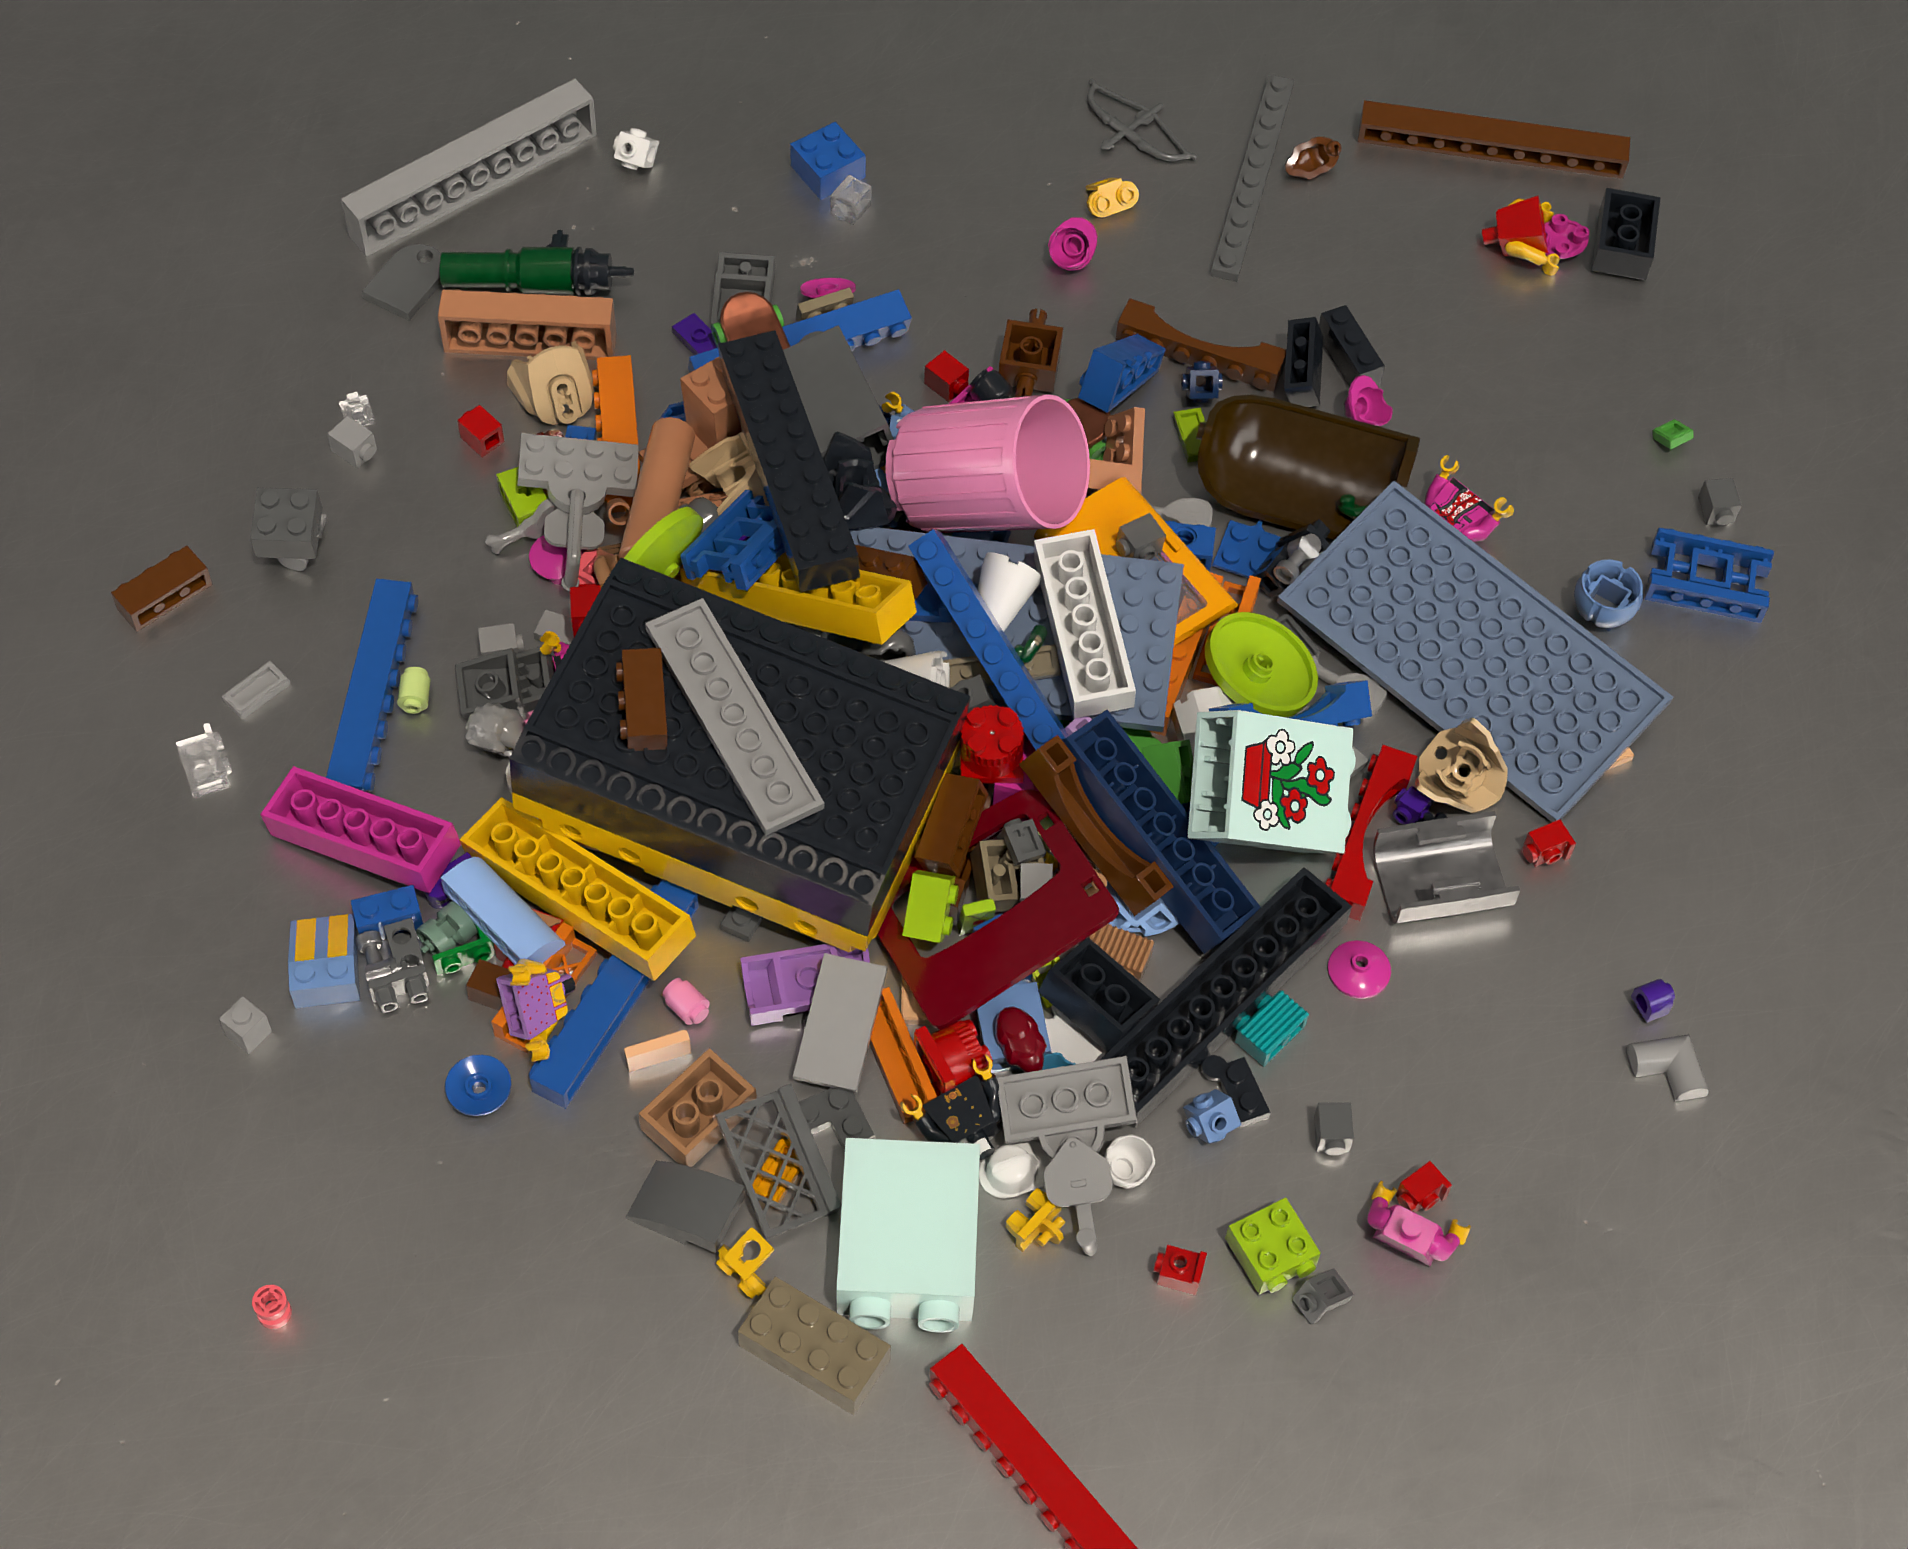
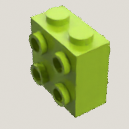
M1286 1197L1229 1225L1225 1240L1259 1295L1268 1290L1273 1293L1282 1289L1288 1283L1287 1280L1297 1275L1299 1278L1308 1276L1317 1268L1316 1265L1321 1254Z

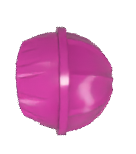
M1072 217L1055 229L1050 236L1048 247L1050 257L1058 267L1072 271L1082 269L1089 264L1097 247L1098 235L1094 225L1082 217Z
M1360 375L1352 381L1349 394L1344 402V415L1347 418L1375 426H1382L1387 424L1392 418L1393 409L1385 402L1383 390L1378 388L1371 377Z

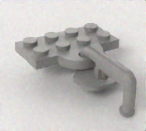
M521 433L517 486L547 489L549 499L558 508L545 517L544 538L553 546L567 548L565 576L562 579V586L565 590L570 591V587H579L580 584L578 575L581 549H596L602 545L604 540V521L593 511L597 510L604 503L606 494L634 497L637 486L639 445Z
M1123 1056L997 1077L1006 1144L1040 1140L1044 1152L1052 1159L1044 1170L1047 1197L1052 1204L1058 1207L1076 1205L1079 1232L1076 1235L1077 1243L1082 1247L1086 1255H1094L1098 1250L1091 1203L1105 1200L1113 1189L1110 1164L1107 1159L1098 1154L1104 1143L1105 1128L1138 1123L1127 1057Z

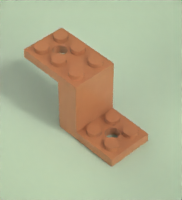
M719 357L680 378L686 423L695 432L689 464L723 439L736 436L742 432L740 421L720 367ZM646 448L638 452L639 460L642 463L644 460ZM689 464L682 489L703 478L692 471Z
M1133 407L1108 416L1105 424V435L1107 436L1106 450L1103 455V461L1090 459V475L1086 497L1121 477H1126L1141 494L1145 408Z

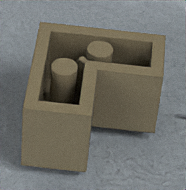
M1004 839L979 841L970 853L977 901L991 898L994 900L995 912L1008 911L1019 900L1017 880H1020L1021 864L1014 865ZM1042 857L1026 863H1044V859Z

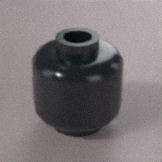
M985 369L970 383L972 387L970 396L974 401L1009 398L1012 393V386L996 370L988 372Z

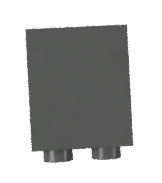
M839 325L824 332H811L805 335L799 343L784 349L783 352L823 460L833 434L841 432L855 438L864 446L870 448L875 470L885 466L889 440L894 439L888 423Z

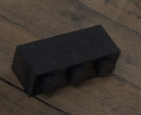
M1347 305L1321 313L1319 327L1323 335V345L1349 387L1356 377L1365 375L1371 377L1379 388L1385 365Z
M1316 317L1288 320L1284 390L1290 403L1305 407L1320 406L1323 335Z

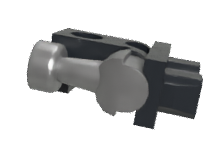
M1320 519L1281 537L1276 543L1278 547L1268 555L1252 575L1261 578L1260 588L1269 598L1281 594L1296 580L1299 575L1298 567L1301 564L1318 557L1319 553L1329 547L1330 544L1325 538L1330 533V530Z

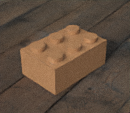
M709 1048L638 1113L641 1131L678 1164L693 1167L724 1138L715 1115L757 1099L756 1089ZM736 1115L725 1119L729 1130L731 1131L744 1118Z

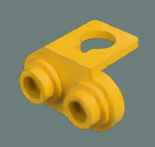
M1106 178L1086 186V190H1096L1089 195L1087 200V208L1095 217L1103 218L1129 209L1137 203L1139 197L1135 184L1129 181H1122L1121 178Z
M750 1228L731 1249L725 1244L718 1249L719 1259L716 1264L729 1276L734 1272L739 1274L742 1281L738 1284V1287L748 1297L753 1299L756 1295H763L768 1287L755 1271L774 1252V1248L756 1229ZM757 1241L761 1248L760 1254L757 1258L744 1262L741 1258L744 1256L743 1250L748 1242Z

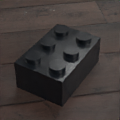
M1606 188L1599 209L1592 271L1642 280L1647 279L1654 259L1661 197Z
M1089 937L1049 970L1038 991L1107 1052L1143 1020L1161 1000Z

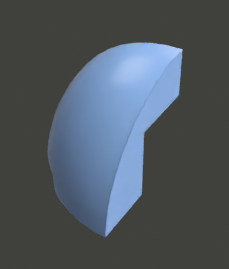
M1107 881L1106 888L1119 907L1118 916L1109 923L1112 926H1116L1118 929L1122 928L1124 931L1141 932L1144 936H1151L1165 932L1180 923L1161 898L1134 916Z

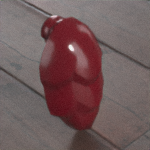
M1014 1006L1005 1007L999 1012L995 1024V1037L997 1043L1002 1048L1008 1064L1018 1066L1026 1073L1042 1070L1047 1044L1039 1032L1036 1021L1020 1008Z

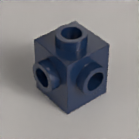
M1195 361L1193 366H1186V374L1181 375V389L1186 391V395L1193 399L1195 403H1208L1212 398H1219V390H1222V373H1219L1215 366H1210L1211 362ZM1197 376H1204L1205 381L1202 385H1196Z

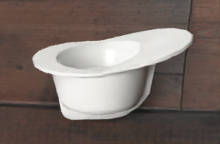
M1025 1141L1003 1145L981 1162L979 1168L980 1184L987 1193L1002 1199L1016 1197L1034 1191L1036 1188L1040 1189L1045 1186L1044 1170L1052 1159L1044 1152L1041 1143Z

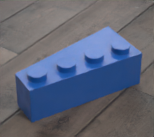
M1135 334L1094 349L1088 368L1083 373L1079 385L1082 387L1078 398L1108 413L1158 373L1166 348L1139 334Z

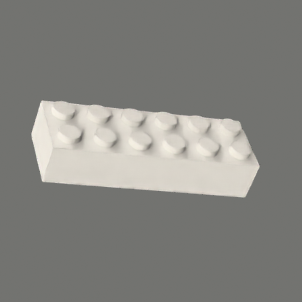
M1095 529L1034 540V560L1037 572L1041 575L1040 585L1073 719L1101 714L1107 709L1111 712L1133 708L1136 689Z

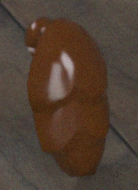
M1327 137L1311 138L1308 142L1294 147L1291 156L1285 163V172L1289 176L1302 177L1308 180L1317 177L1321 173L1328 172L1339 159L1342 149L1341 144Z

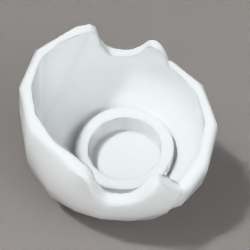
M1133 1134L1116 1138L1103 1155L1110 1164L1113 1184L1126 1189L1140 1186L1149 1177L1155 1166L1153 1148L1144 1138Z

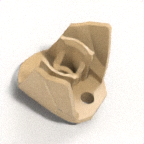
M576 341L571 342L572 347L555 346L541 351L533 358L529 355L527 356V362L519 359L512 360L507 370V385L525 410L537 416L542 422L551 425L560 423L570 424L577 418L584 416L592 406L593 380L583 348ZM564 404H567L570 408L566 413H563L565 410Z
M743 431L736 436L723 439L689 464L692 471L704 477L717 488H722L728 496L717 508L718 515H721L745 490H752L754 498L757 495L763 496L765 505L769 506Z
M1469 718L1462 721L1457 727L1440 731L1419 756V775L1415 780V785L1420 792L1435 802L1448 803L1456 808L1475 813L1485 810L1501 800L1507 784L1508 768L1500 750L1494 744L1491 733L1478 720ZM1438 749H1445L1447 751V756L1444 759L1436 758L1435 754ZM1468 767L1471 773L1467 777H1461L1459 768Z

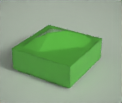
M1676 419L1652 430L1653 439L1669 449H1673L1694 438L1693 430Z

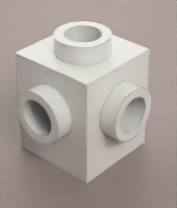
M631 128L630 131H620V135L616 137L613 145L615 151L614 158L622 160L621 165L636 170L638 166L652 168L659 141L646 137L647 132L640 129Z

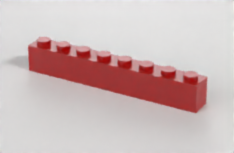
M960 1344L930 1368L929 1380L931 1382H929V1386L933 1393L939 1399L945 1398L952 1406L951 1412L955 1419L961 1425L967 1424L975 1433L973 1438L977 1445L984 1452L989 1450L997 1459L995 1464L999 1471L1006 1478L1012 1477L1020 1486L1018 1487V1492L1029 1505L1033 1503L1042 1512L1040 1517L1047 1528L1052 1532L1057 1530L1064 1538L1063 1544L1066 1549H1138L963 1344Z

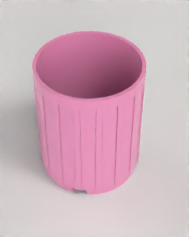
M1035 395L923 406L922 409L907 414L898 422L896 428L899 431L896 439L889 440L886 480L890 497L895 502L897 511L903 510L908 518L906 522L924 532H929L932 529L941 533L1061 528L1069 524L1077 516L1086 497L1090 475L1087 438L1081 421L1073 408L1056 395Z

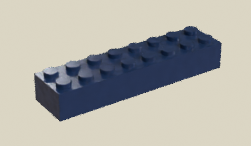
M1108 709L1063 740L1077 759L1074 762L1075 770L1094 810L1109 830L1126 847L1149 863L1155 861L1174 887L1160 898L1204 954L1241 927L1261 908L1210 841L1188 838L1189 814Z

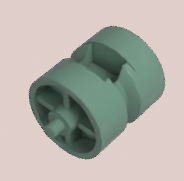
M453 901L437 912L436 920L430 918L416 929V934L424 945L420 949L421 952L425 954L429 951L432 955L456 948L457 943L463 945L478 933L469 915Z

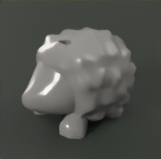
M486 703L482 707H476L473 714L469 716L466 724L467 733L465 738L468 740V744L478 749L510 758L523 731L524 720L518 710L503 707L499 703Z

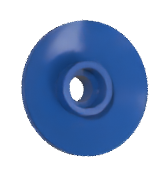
M472 1055L457 1062L449 1071L445 1081L446 1096L450 1104L463 1114L470 1116L487 1115L499 1109L508 1099L512 1085L511 1077L506 1066L498 1059L488 1055ZM477 1087L485 1088V1091L482 1093H474Z

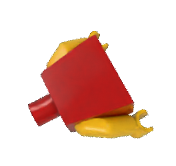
M1539 196L1528 199H1515L1506 207L1496 211L1497 226L1482 229L1484 244L1489 245L1499 242L1504 256L1525 259L1537 265L1543 264V272L1550 276L1555 275L1559 269L1557 264L1560 258L1557 254L1552 253L1545 256V253H1548L1545 223L1551 221L1554 212L1550 211L1552 207L1549 202L1540 203Z

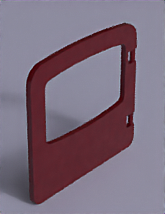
M1032 789L1018 791L982 811L969 848L999 831L1005 823L1018 818L1033 819L1037 831L1060 864V871L1023 901L971 935L930 957L924 958L920 956L910 937L902 936L904 927L892 908L894 901L910 889L913 873L917 870L927 871L921 867L913 856L878 931L879 938L927 1019L938 1030L958 1022L1112 922L1119 914L1118 904L1061 819L1039 791ZM1049 816L1054 825L1044 830L1039 821ZM1093 882L1098 892L1089 897L1084 887Z

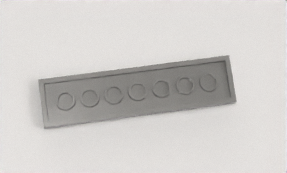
M703 598L647 622V633L656 648H661L665 664L765 836L823 810L825 804L705 600Z

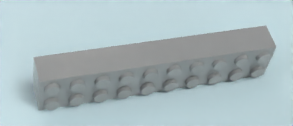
M573 79L478 129L445 144L441 148L420 157L412 163L398 168L396 171L373 181L371 184L350 193L341 199L349 237L367 257L596 137L593 97L576 79Z

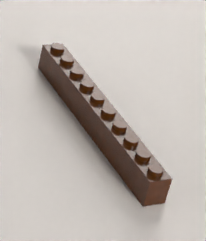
M1364 100L1358 133L1359 143L1617 179L1624 178L1630 153V137L1367 100Z

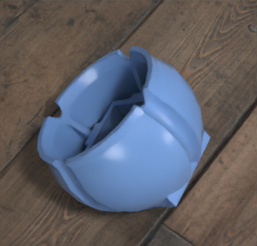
M1612 559L1596 561L1588 566L1577 580L1574 590L1575 605L1579 615L1586 621H1591L1595 623V626L1604 628L1607 631L1628 623L1635 616L1636 612L1639 611L1643 602V584L1639 574L1632 567L1624 569L1622 566L1623 562ZM1597 594L1617 605L1618 608L1604 606L1593 598Z

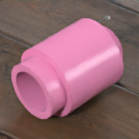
M676 978L665 987L662 994L665 998V1004L687 1025L698 1024L707 1017L710 1002L689 981Z

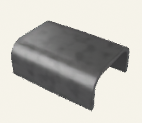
M1495 811L1377 829L1373 844L1374 862L1389 915L1394 924L1515 905L1520 888L1519 886L1506 888L1492 844L1491 831L1496 818Z

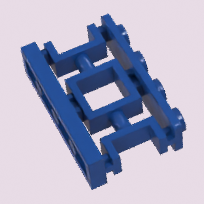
M745 490L681 554V560L687 579L701 578L709 569L723 572L725 582L731 583L735 580L737 589L747 591L785 552L771 509L765 505L763 496L757 495L754 498L752 490ZM742 536L750 537L747 541L739 540Z
M1657 529L1652 542L1651 555L1666 557L1664 570L1651 569L1644 600L1756 623L1762 622L1769 608L1770 597L1769 591L1755 589L1756 576L1768 577L1772 568L1773 550L1760 546L1735 543L1730 540L1705 537L1700 534L1680 532L1674 529ZM1675 554L1690 556L1689 563L1674 560ZM1697 564L1723 569L1722 582L1696 577ZM1733 565L1748 568L1747 574L1733 572ZM1672 572L1687 574V580L1672 578ZM1731 583L1745 586V592L1730 590Z

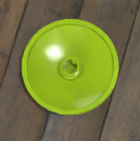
M683 507L673 511L651 527L631 548L624 559L674 578L683 565L681 554L701 535L704 524L703 518L691 507Z
M1251 612L1233 613L1222 618L1214 626L1206 639L1205 659L1208 669L1222 691L1237 704L1253 703V709L1262 714L1289 717L1303 710L1314 697L1318 686V673L1315 662L1304 643L1290 629L1276 620Z

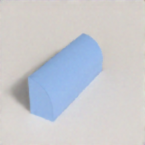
M472 857L466 859L441 877L444 893L469 915L478 928L514 964L524 958L543 963L566 945L482 858Z

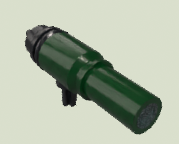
M557 230V234L552 235V241L546 247H522L518 253L513 252L512 249H506L505 252H442L440 257V280L442 287L505 288L507 292H512L513 288H518L523 294L575 295L576 293L577 296H581L583 290H585L586 295H593L599 290H611L612 277L634 276V268L612 266L610 253H598L593 248H586L583 253L581 247H577L575 250L574 247H567L569 235L563 234V230Z

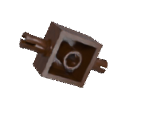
M1032 309L1029 313V322L1007 320L999 362V373L1012 387H1016L1014 398L1032 396L1033 390L1054 393L1064 327L1045 325L1047 313L1040 309L1039 318H1036L1037 309Z

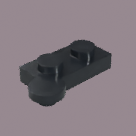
M1217 1055L1205 1058L1202 1064V1074L1208 1080L1220 1081L1222 1092L1232 1098L1241 1122L1239 1128L1270 1117L1271 1112L1245 1057L1228 1063L1224 1058Z

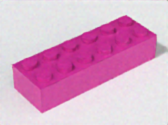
M295 766L289 771L260 814L271 836L408 886L414 885V888L429 894L461 845L455 827L449 821Z

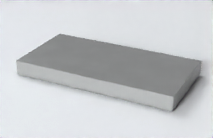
M824 953L793 1079L857 1093L888 971L887 966Z

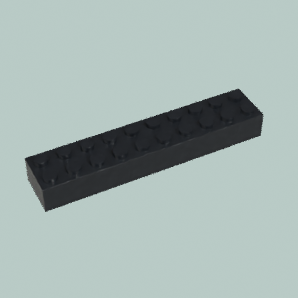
M776 330L719 343L720 367L799 592L860 578L857 549Z
M1302 868L1100 1059L1127 1057L1138 1122L1131 1124L1133 1127L1136 1128L1203 1063L1205 1058L1215 1052L1236 1031V1026L1246 1015L1251 1017L1257 1011V1006L1268 994L1273 996L1347 924L1352 906L1308 869Z

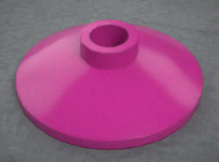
M819 278L803 283L800 286V292L814 299L849 287L852 293H854L856 285L854 282L842 278Z
M1355 940L1339 945L1332 952L1328 961V975L1333 985L1343 994L1353 998H1370L1381 993L1388 985L1391 976V966L1387 956L1380 948L1366 941ZM1356 962H1362L1366 966L1359 967Z

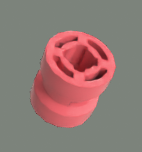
M273 1284L265 1285L255 1292L252 1298V1306L259 1322L264 1327L278 1329L290 1320L292 1308L282 1288Z

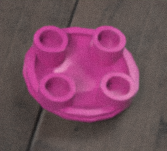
M1556 214L1552 217L1551 221L1545 223L1548 253H1545L1546 256L1554 253L1560 259L1570 258L1580 254L1587 247L1589 241V229L1569 220L1564 214Z
M543 535L531 546L529 553L530 565L538 575L550 579L553 584H562L566 570L567 548L549 544ZM581 549V555L585 552L586 549Z

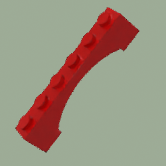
M1383 744L1379 756L1373 754L1367 769L1368 772L1372 773L1370 780L1364 778L1358 794V796L1363 797L1362 803L1354 804L1351 813V821L1354 822V825L1345 838V851L1343 854H1336L1331 869L1336 872L1334 880L1328 878L1326 882L1329 888L1352 906L1349 918L1358 921L1361 920L1374 882L1367 878L1363 862L1365 832L1371 820L1383 805L1398 795L1403 788L1407 789L1418 757Z

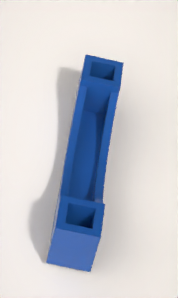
M1368 680L1326 685V692L1317 702L1301 713L1288 718L1338 726V723H1342L1343 726L1361 724V718L1372 716ZM1253 703L1229 704L1209 708V712L1241 710L1260 713L1253 709Z

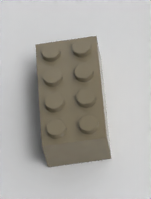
M776 1276L737 1331L738 1344L741 1348L853 1416L891 1360L890 1344Z

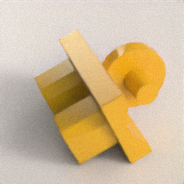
M1036 1188L1026 1200V1206L1035 1212L1033 1217L1029 1220L1016 1210L1006 1221L1005 1227L1016 1238L1015 1247L1021 1252H1024L1035 1239L1042 1247L1048 1241L1059 1244L1064 1239L1060 1228L1065 1224V1221L1058 1216L1051 1222L1061 1212L1062 1208L1052 1204L1046 1192Z

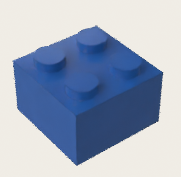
M836 121L790 143L791 167L820 200L866 178V155Z

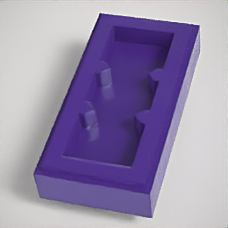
M695 313L672 326V333L694 355L717 348L711 329Z

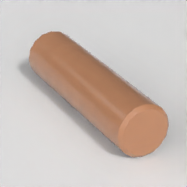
M661 418L655 421L652 426L619 551V559L624 558L651 527L678 508L695 440L693 428L679 418Z

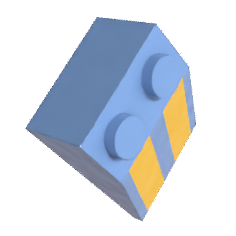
M354 914L290 921L288 954L289 992L295 1009L360 1001L358 951L355 942L357 933Z

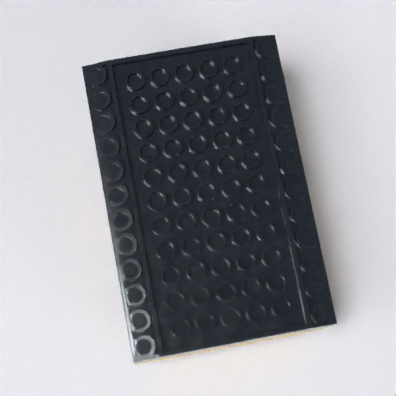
M620 558L607 577L527 721L509 758L513 808L541 819L542 826L545 829L644 869V872L729 907L734 905L849 953L855 949L865 952L871 940L876 938L915 854V845L923 835L926 818L929 812L932 811L943 778L946 773L950 774L955 758L960 750L961 730L967 718L971 696ZM702 598L705 600L825 803L823 810L765 836L663 658L667 747L663 750H648V748H644V751H635L634 748L628 749L627 739L621 740L620 720H626L625 710L619 711L618 691H624V683L617 682L616 662H622V650L656 648L646 631V623Z

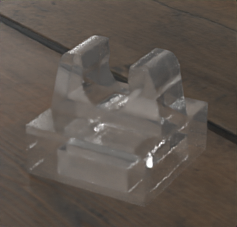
M358 392L346 394L347 400L339 402L343 419L349 416L362 426L375 424L367 395L359 397Z

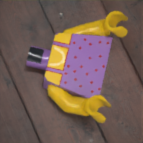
M524 958L520 959L515 966H509V972H512V974L500 976L496 980L510 1036L530 1040L529 1043H526L525 1047L527 1051H532L531 1061L535 1062L549 1058L550 1049L547 1039L558 1024V1020L567 1014L568 1008L565 995L575 990V982L569 974L560 976L557 970L548 969L541 962Z

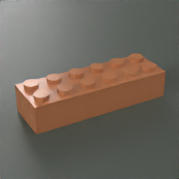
M442 290L438 320L445 353L523 357L531 355L534 357L550 347H572L571 342L576 341L583 348L586 360H597L599 357L614 356L617 333L613 298Z

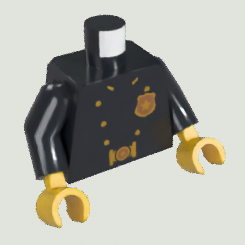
M987 1054L985 1056L989 1063L985 1069H979L976 1066L975 1059L972 1061L975 1072L982 1075L980 1079L976 1074L922 1105V1101L918 1096L910 1094L916 1102L913 1110H908L903 1102L900 1103L903 1112L913 1115V1122L927 1141L980 1144L979 1160L986 1159L995 1152V1148L989 1138L999 1132L996 1123L1002 1118L998 1094L999 1084L996 1075L991 1073L992 1060Z

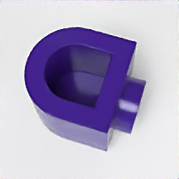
M1411 786L1408 790L1403 788L1394 801L1397 808L1393 812V817L1403 825L1415 823V821L1423 819L1424 813L1430 811L1434 800L1414 786Z
M1657 979L1636 987L1631 998L1646 1023L1669 1014L1673 1007L1675 993L1669 983H1665L1662 979Z

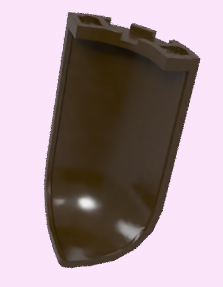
M1258 395L1231 396L1215 404L1209 412L1206 423L1200 422L1196 439L1201 440L1198 451V473L1205 489L1224 507L1245 516L1296 530L1320 519L1330 530L1326 538L1335 540L1354 521V519L1340 512L1338 508L1340 504L1339 498L1344 494H1351L1355 497V504L1365 506L1370 505L1393 481L1407 488L1417 456L1420 438L1275 398Z

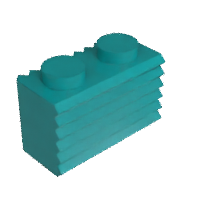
M1283 990L1278 991L1273 997L1269 994L1265 996L1257 1006L1259 1011L1253 1017L1246 1015L1236 1026L1237 1035L1235 1043L1263 1067L1305 1028L1309 1013L1303 1007H1300L1298 1003L1294 1002L1292 998H1289Z

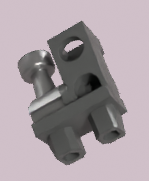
M412 918L384 926L393 956L391 958L383 960L379 949L382 947L383 941L380 932L367 931L361 933L355 939L358 951L366 954L367 966L365 967V976L373 1003L377 1002L382 1013L396 1010L399 1007L396 996L405 993L409 994L411 1003L414 1004L428 1000L427 987L430 984ZM399 930H407L406 932L394 935Z

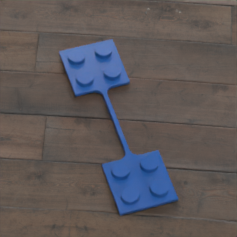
M1259 519L1258 523L1254 526L1230 520L1212 566L1249 579V576L1256 572L1268 555L1278 547L1276 543L1281 537L1266 532L1262 528L1264 520Z

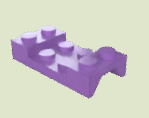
M822 944L740 958L751 1026L783 1021V1015L810 1011L824 953L870 963L868 948L865 952L855 949L849 953L832 945Z

